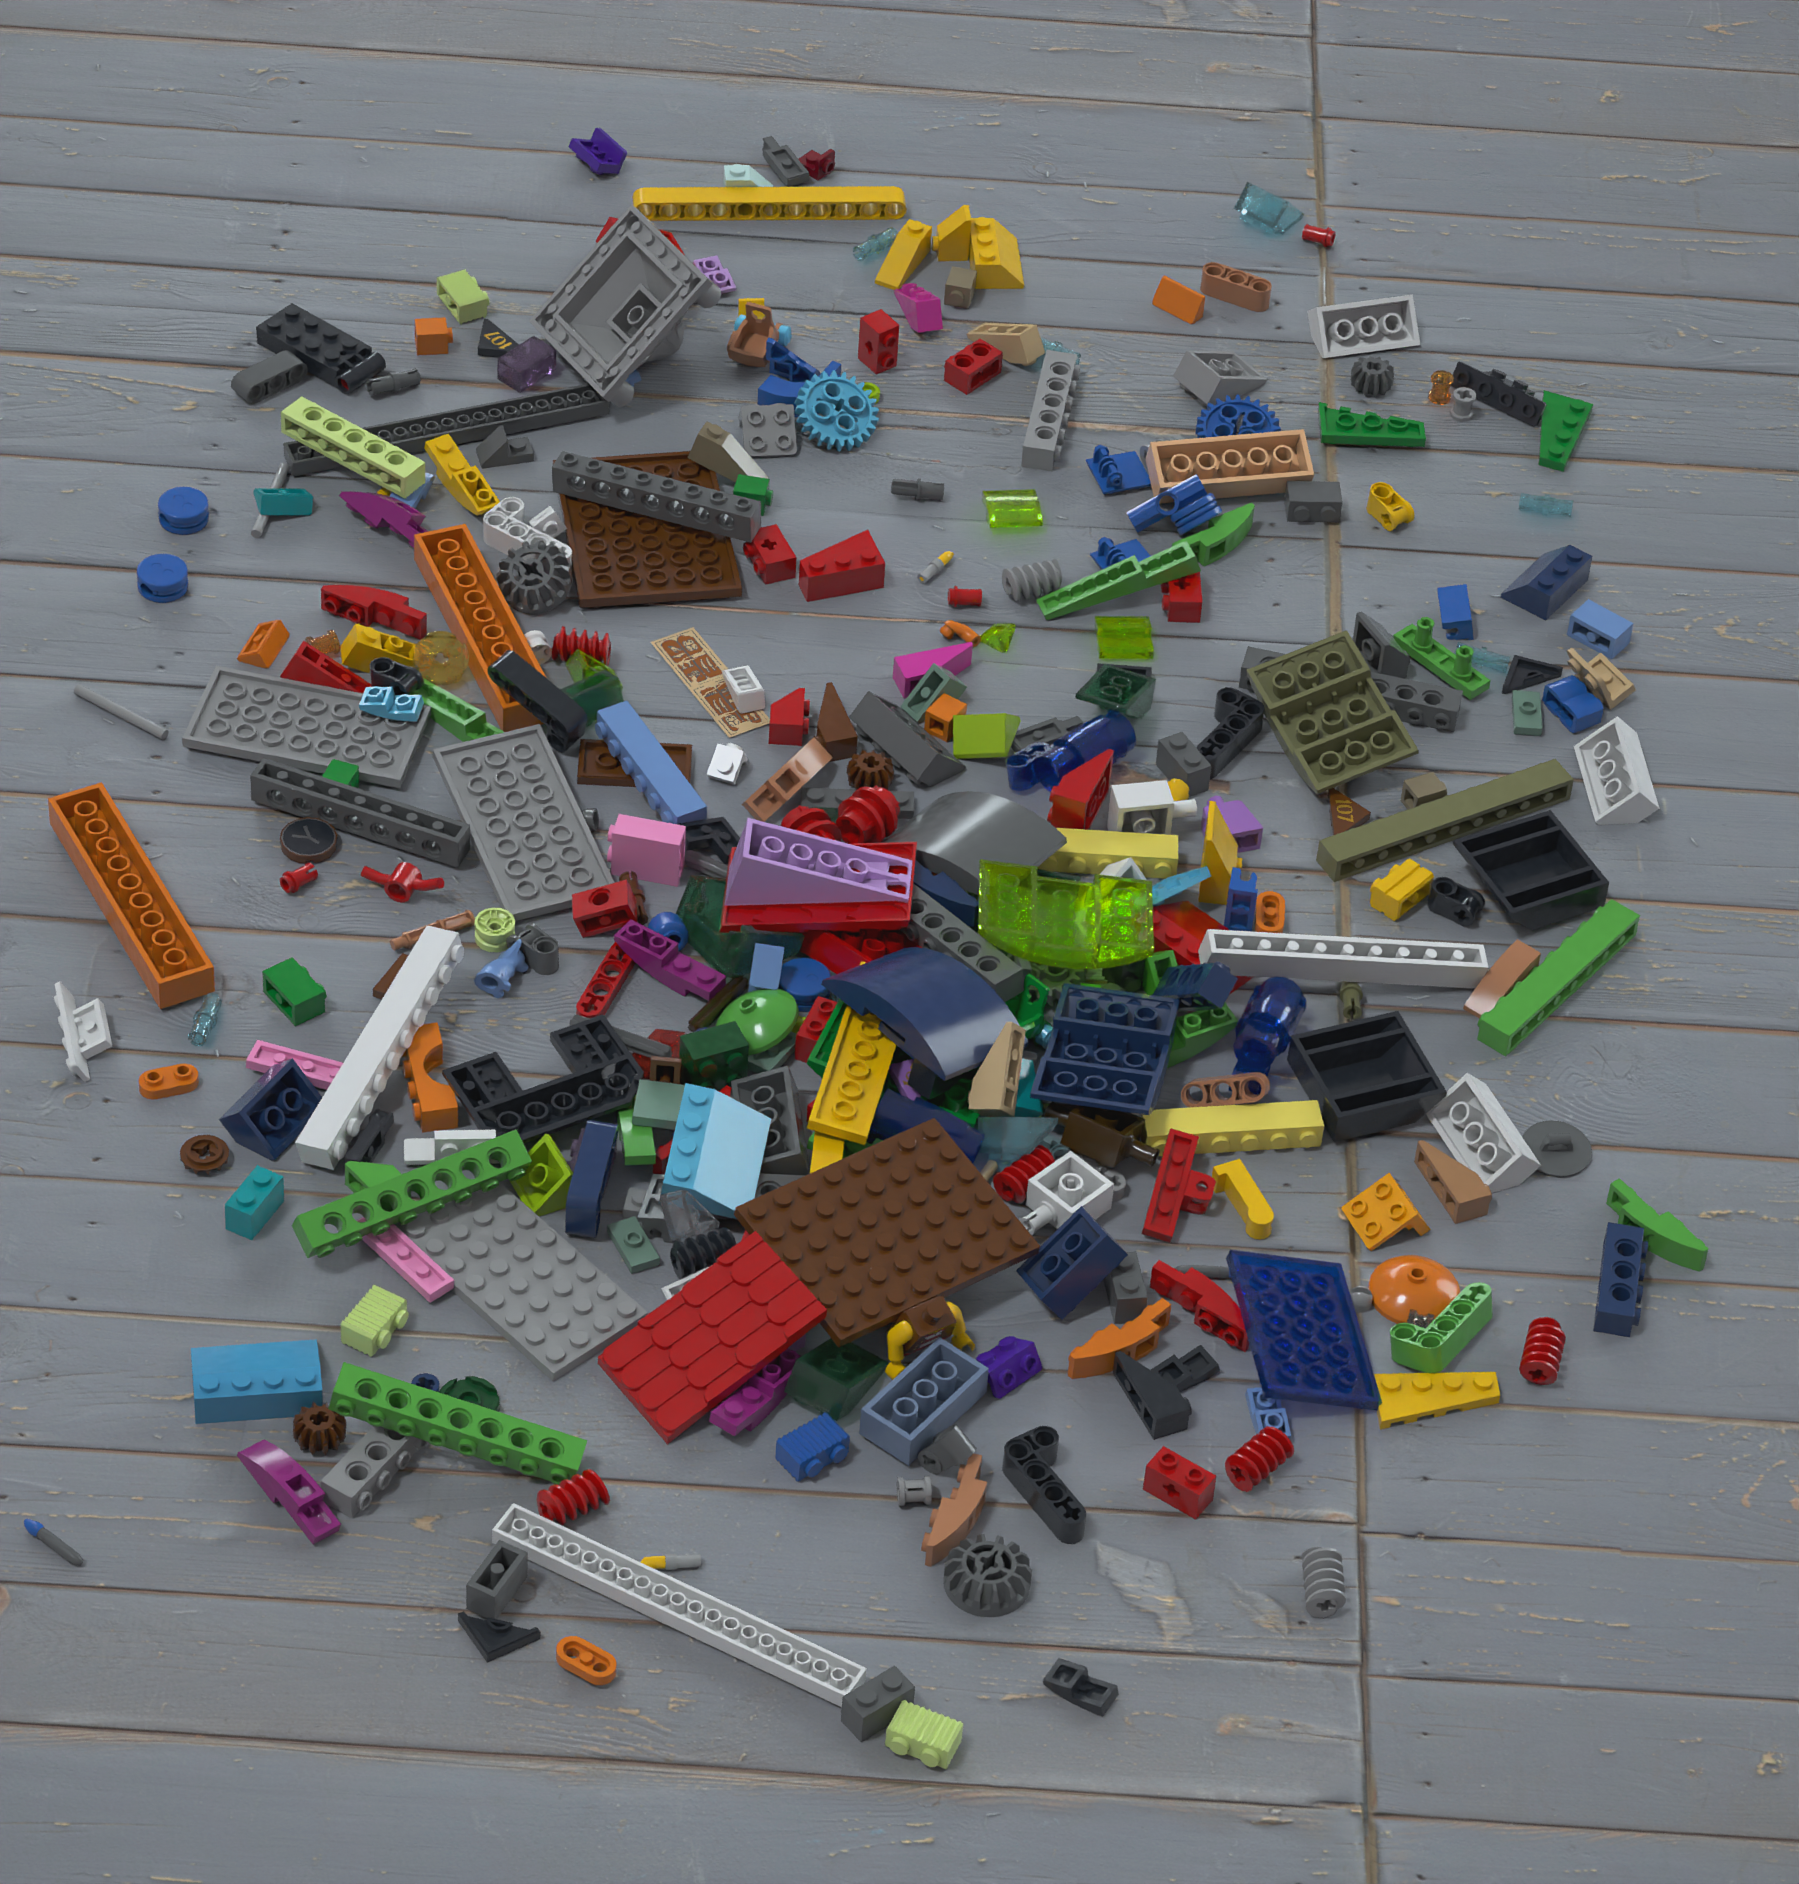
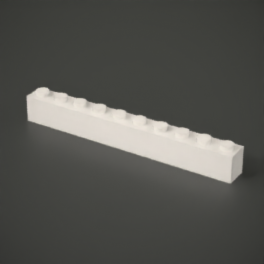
M426 926L297 1138L295 1144L301 1162L334 1170L339 1160L345 1156L349 1143L358 1134L360 1125L366 1115L372 1111L376 1098L380 1092L384 1091L387 1080L393 1070L397 1069L403 1053L411 1046L413 1036L418 1028L424 1024L428 1011L432 1005L436 1004L439 993L443 986L449 982L455 966L463 959L464 947L461 944L458 932Z
M1207 929L1198 949L1200 964L1215 963L1216 961L1223 963L1231 969L1230 973L1235 976L1476 988L1489 968L1484 945Z

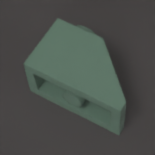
M933 663L900 707L915 721L922 723L925 721L926 710L943 693L959 699L967 686L951 671Z

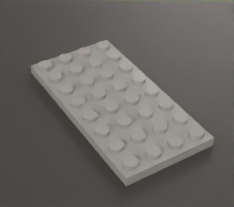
M216 666L183 735L182 745L183 747L261 761L263 758L293 768L323 774L331 760L335 759L358 765L360 781L401 788L430 719L431 706L423 705L417 722L392 720L360 710L359 703L363 693Z
M540 724L433 749V759L461 821L470 824V841L500 907L509 911L514 916L515 921L571 908L572 894L615 883Z
M500 1182L496 1188L488 1192H483L482 1189L473 1192L472 1196L463 1202L456 1203L455 1200L445 1203L443 1209L432 1214H428L425 1211L418 1215L414 1221L398 1227L454 1279V1289L452 1291L552 1381L557 1380L608 1347L637 1326V1322L648 1315V1312Z

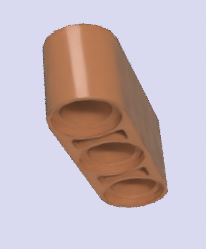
M1216 262L1206 263L1203 266L1200 286L1203 294L1255 312H1263L1269 308L1272 285L1268 280Z
M1259 1072L1197 1078L1183 1087L1181 1099L1189 1108L1254 1103L1268 1094L1270 1081L1266 1075ZM1250 1080H1256L1260 1083L1262 1088L1260 1094L1257 1095L1250 1092L1248 1088ZM1221 1083H1226L1231 1087V1097L1227 1098L1220 1094L1219 1086ZM1192 1086L1199 1087L1202 1090V1100L1197 1101L1191 1097L1190 1089Z

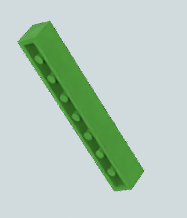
M1613 899L1603 907H1598L1593 916L1587 922L1583 921L1571 937L1567 936L1555 952H1549L1542 964L1534 966L1528 976L1522 982L1518 981L1506 997L1502 996L1499 998L1491 1011H1486L1481 1015L1477 1024L1479 1027L1477 1040L1506 1057L1636 936L1640 915Z

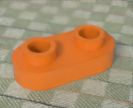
M1273 891L1262 892L1256 900L1255 932L1283 933L1285 920L1284 897Z
M184 1063L148 1070L139 1077V1092L147 1099H161L192 1092L199 1084L198 1071L194 1066Z
M568 1636L558 1642L556 1660L562 1668L594 1685H606L614 1680L617 1663L613 1655L577 1636Z

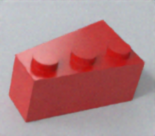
M867 529L800 560L798 585L807 602L884 588L886 563Z

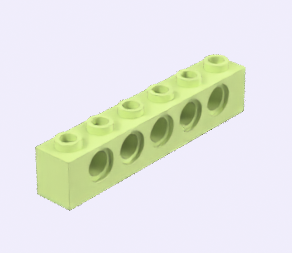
M301 396L281 411V433L404 499L425 483L424 461Z

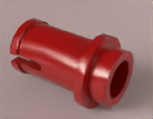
M1309 224L1304 226L1302 233L1303 240L1321 243L1323 247L1332 246L1336 237V232L1332 231L1329 227L1323 229Z
M958 586L948 589L949 605H953V607H957V605L981 606L982 589H958Z
M306 863L292 872H284L280 878L282 889L287 893H295L299 890V887L318 878L317 870L308 873L315 866L312 863Z

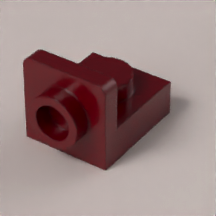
M829 149L821 155L810 150L800 157L799 161L807 169L809 176L819 181L834 170L835 151Z

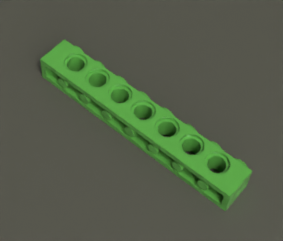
M513 1130L300 1214L294 1220L292 1228L306 1257L310 1258L317 1255L318 1258H322L334 1252L337 1246L345 1244L346 1247L355 1245L365 1235L373 1233L374 1236L380 1235L388 1231L390 1225L398 1222L401 1225H405L414 1221L420 1213L427 1211L428 1214H432L443 1209L445 1203L455 1200L456 1203H460L470 1198L473 1192L481 1189L483 1192H488L496 1188L499 1182L509 1179L510 1182L518 1180L526 1175V1170L532 1160L517 1130ZM489 1160H497L502 1168L493 1167ZM462 1170L472 1172L475 1179L466 1178ZM435 1181L444 1182L448 1189H439L435 1185ZM412 1191L417 1193L420 1197V1200H412L408 1196L407 1192ZM386 1202L390 1204L393 1211L383 1210L380 1203ZM352 1214H361L366 1222H357ZM324 1225H334L338 1233H329Z
M343 1362L328 1410L337 1412L342 1416H350L368 1422L370 1425L381 1426L396 1431L401 1435L412 1436L427 1441L432 1445L443 1446L458 1451L463 1455L474 1456L489 1461L494 1465L505 1466L528 1476L533 1475L551 1481L557 1485L562 1480H570L573 1475L577 1474L588 1441Z

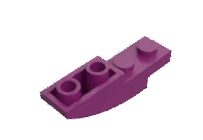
M341 491L339 495L347 502L346 506L350 510L360 513L365 517L367 524L374 528L389 527L395 533L408 538V543L413 548L414 534L428 532L421 526L426 516L398 499L378 493Z
M633 920L627 922L614 935V941L635 963L656 980L684 997L693 992L710 1001L726 985V975L678 952L679 943Z
M787 1348L747 1380L746 1385L711 1411L709 1422L733 1436H736L743 1429L751 1432L786 1397L808 1367L809 1360Z
M262 1440L238 1452L237 1457L273 1503L280 1501L312 1544L339 1531L341 1523L323 1501L325 1492L307 1471L286 1452L266 1440Z

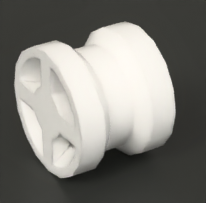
M537 630L524 634L539 665L547 662L552 655V649L547 643L545 635Z

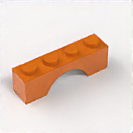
M438 1022L423 1024L413 1036L411 1046L402 1055V1057H405V1060L402 1061L404 1078H410V1082H407L408 1096L410 1100L415 1099V1103H412L414 1121H420L422 1133L458 1128V1105L454 1091L450 1085L436 1082L428 1076L432 1069L443 1064V1043Z

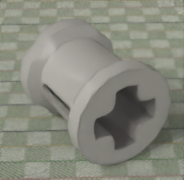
M1467 387L1457 388L1453 392V399L1455 401L1454 406L1451 407L1450 415L1459 422L1469 421L1473 417L1472 403L1476 400V393Z
M930 1476L914 1480H904L903 1477H897L896 1489L899 1506H904L905 1502L924 1501L925 1504H931L932 1488Z

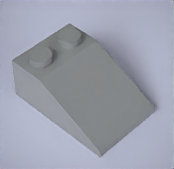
M1187 350L1173 375L1180 382V386L1183 389L1194 393L1198 397L1197 400L1205 406L1208 403L1215 405L1216 398L1225 402L1226 395L1231 400H1234L1236 395L1242 396L1260 387L1267 381L1263 375L1234 351Z

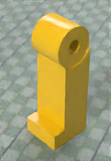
M1237 1159L1214 1166L1212 1171V1178L1216 1181L1214 1192H1225L1246 1224L1245 1230L1250 1237L1258 1240L1269 1237L1274 1217L1273 1210L1242 1161Z

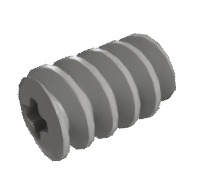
M1053 559L1052 562L1046 560L1042 564L1036 562L1032 566L1026 564L1022 568L1016 566L1012 570L1006 568L1002 572L1003 588L1007 595L1012 594L1015 601L1020 600V592H1022L1025 599H1029L1030 590H1032L1035 597L1040 596V588L1047 595L1050 594V586L1056 591L1060 589V584L1062 583L1061 568L1057 559Z
M1312 1547L1306 1549L1302 1553L1301 1558L1306 1610L1313 1617L1327 1618L1334 1615L1337 1609L1343 1607L1346 1603L1345 1585L1343 1584L1344 1575L1342 1574V1555L1333 1548Z

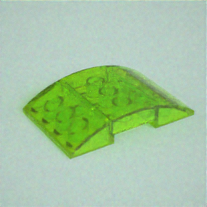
M980 859L978 934L1012 955L1048 966L1070 969H1100L1134 963L1151 957L1154 954L1152 881L1094 874L1093 883L1037 876V866Z

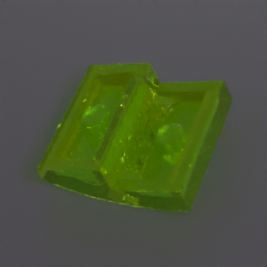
M1035 489L982 491V502L986 508V521L990 528L1043 526L1040 503Z
M1095 616V635L1099 659H1153L1154 647L1151 640L1152 627L1149 616Z

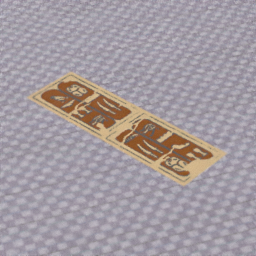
M694 627L650 642L729 738L770 724V719L763 710L739 713L722 674V671L728 668Z

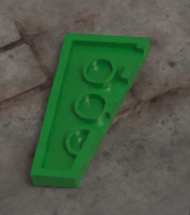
M1544 390L1542 401L1547 406L1541 417L1538 465L1564 472L1592 413L1593 404Z
M1318 403L1321 443L1425 447L1424 422L1394 416L1383 419L1373 412L1366 411V414L1362 415L1352 413L1351 408L1340 406V409L1336 410L1327 408V403Z

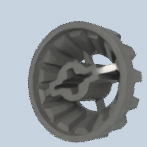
M537 540L536 544L532 545L527 541L521 542V548L516 551L513 548L509 549L508 557L501 559L499 562L500 571L496 573L499 588L508 605L525 614L548 612L560 605L569 594L572 586L571 568L565 554L561 553L556 545H546L543 540ZM528 554L540 555L537 559L529 558L524 560L522 558ZM544 558L550 563L549 575L545 572L541 563ZM513 569L517 570L518 575L522 577L519 582L513 576Z
M985 1534L977 1535L975 1543L970 1538L960 1541L959 1546L950 1550L948 1560L945 1562L943 1578L945 1592L958 1608L969 1614L980 1617H999L1009 1614L1018 1609L1029 1595L1032 1569L1029 1568L1030 1559L1027 1554L1020 1552V1546L1015 1542L1011 1541L1007 1546L1004 1545V1539L997 1535L995 1542L986 1541ZM1005 1557L1010 1559V1570L1003 1567ZM968 1558L974 1561L973 1574L967 1567L966 1561Z

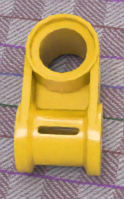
M1377 482L1371 486L1366 509L1370 515L1381 523L1384 529L1392 531L1396 529L1397 525L1403 522L1410 523L1414 520V510L1411 504L1404 500L1389 484Z

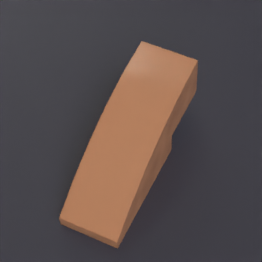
M1517 939L1486 973L1464 1004L1463 1009L1480 1019L1484 1012H1489L1495 1007L1500 997H1506L1518 981L1522 982L1534 966H1539L1541 953Z

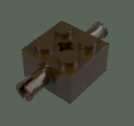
M1053 1101L1046 1109L1044 1116L1046 1120L1065 1127L1060 1144L1069 1147L1068 1149L1074 1154L1095 1159L1097 1164L1104 1167H1115L1129 1156L1150 1167L1154 1166L1160 1153L1158 1148L1139 1141L1146 1119L1135 1114L1081 1105L1071 1111Z

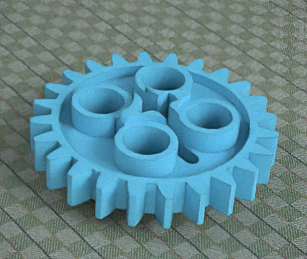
M833 370L829 377L823 371L820 377L814 374L811 380H806L803 387L800 388L794 402L797 405L794 413L799 415L796 422L805 424L801 431H810L811 434L808 439L812 440L816 437L818 439L817 446L825 442L827 443V450H830L832 445H836L837 451L840 452L845 445L846 449L851 451L854 445L859 448L863 441L867 442L876 429L875 425L879 420L876 415L879 409L873 406L877 400L868 398L872 391H864L862 389L865 384L864 382L857 385L855 383L856 376L848 380L846 379V372H843L841 377H837L836 371Z

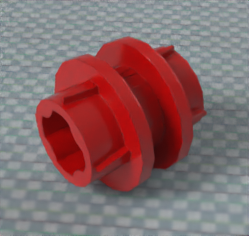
M877 785L873 788L866 786L858 788L851 797L843 800L838 807L836 825L841 830L842 839L847 844L881 843L885 837L892 835L897 829V817L900 814L899 802L890 791Z
M799 805V807L792 809L786 814L780 825L840 842L842 839L841 830L831 821L828 814L820 808H809Z

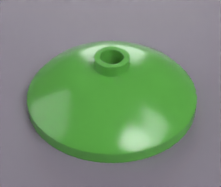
M757 989L745 993L731 1002L720 1015L716 1026L736 1021L749 1044V1055H754L777 1045L792 1031L798 1019L799 1008L794 997L784 990Z

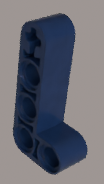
M587 1121L567 1195L565 1214L566 1234L590 1238L597 1237L600 1224L601 1201L617 1144L618 1124Z

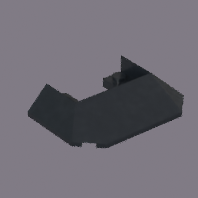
M604 1014L550 1033V1042L572 1072L569 1075L522 1090L497 1052L442 1070V1075L479 1130H496V1137L517 1130L524 1144L541 1138L545 1134L550 1135L631 1106L638 1090L639 1080L643 1079L644 1072Z

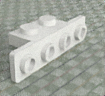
M59 981L55 983L57 995L54 996V1001L61 1015L58 1017V1022L65 1036L62 1038V1043L69 1057L66 1059V1064L73 1075L77 1074L86 1082L90 1080L86 1059L112 1047L105 1007L100 999L97 998L76 1009L74 996Z
M496 1130L434 1131V1138L405 1139L404 1164L427 1165L495 1138ZM494 1159L489 1160L490 1164L499 1163Z

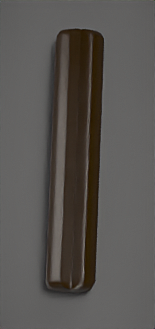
M741 974L735 975L689 1020V1031L694 1032L699 1028L708 1027L731 1002L747 989L748 979Z

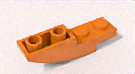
M1161 1298L1155 1304L1148 1305L1141 1315L1133 1321L1126 1322L1121 1329L1111 1323L1102 1331H1096L1088 1342L1081 1347H1076L1070 1353L1068 1358V1376L1071 1379H1078L1113 1371L1115 1353L1119 1351L1136 1361L1148 1355L1158 1347L1159 1332L1169 1325L1172 1304Z

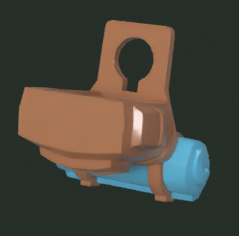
M747 302L746 315L741 314L736 319L734 324L735 331L731 334L727 344L729 358L748 366L766 367L767 363L770 362V360H766L767 339L770 337L782 346H787L792 338L791 327L779 322L773 323L770 307ZM753 311H760L765 315V317H763L762 320L757 319V316L753 313Z

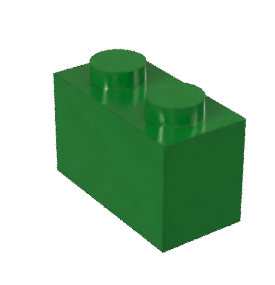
M293 957L262 971L263 992L295 1027L325 1013V999L327 995L324 987L320 983H316L306 967L300 966Z

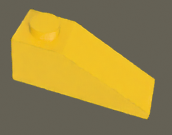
M911 219L906 222L898 232L877 274L875 284L892 290L902 287L930 252L932 226Z

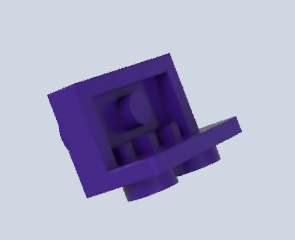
M595 128L590 140L572 138L568 146L576 153L578 159L586 162L590 166V170L599 175L604 173L619 174L627 156V151L601 128Z
M1014 1336L1001 1339L993 1349L976 1357L978 1362L989 1368L987 1382L990 1384L993 1396L999 1399L1042 1370V1364L1035 1343Z

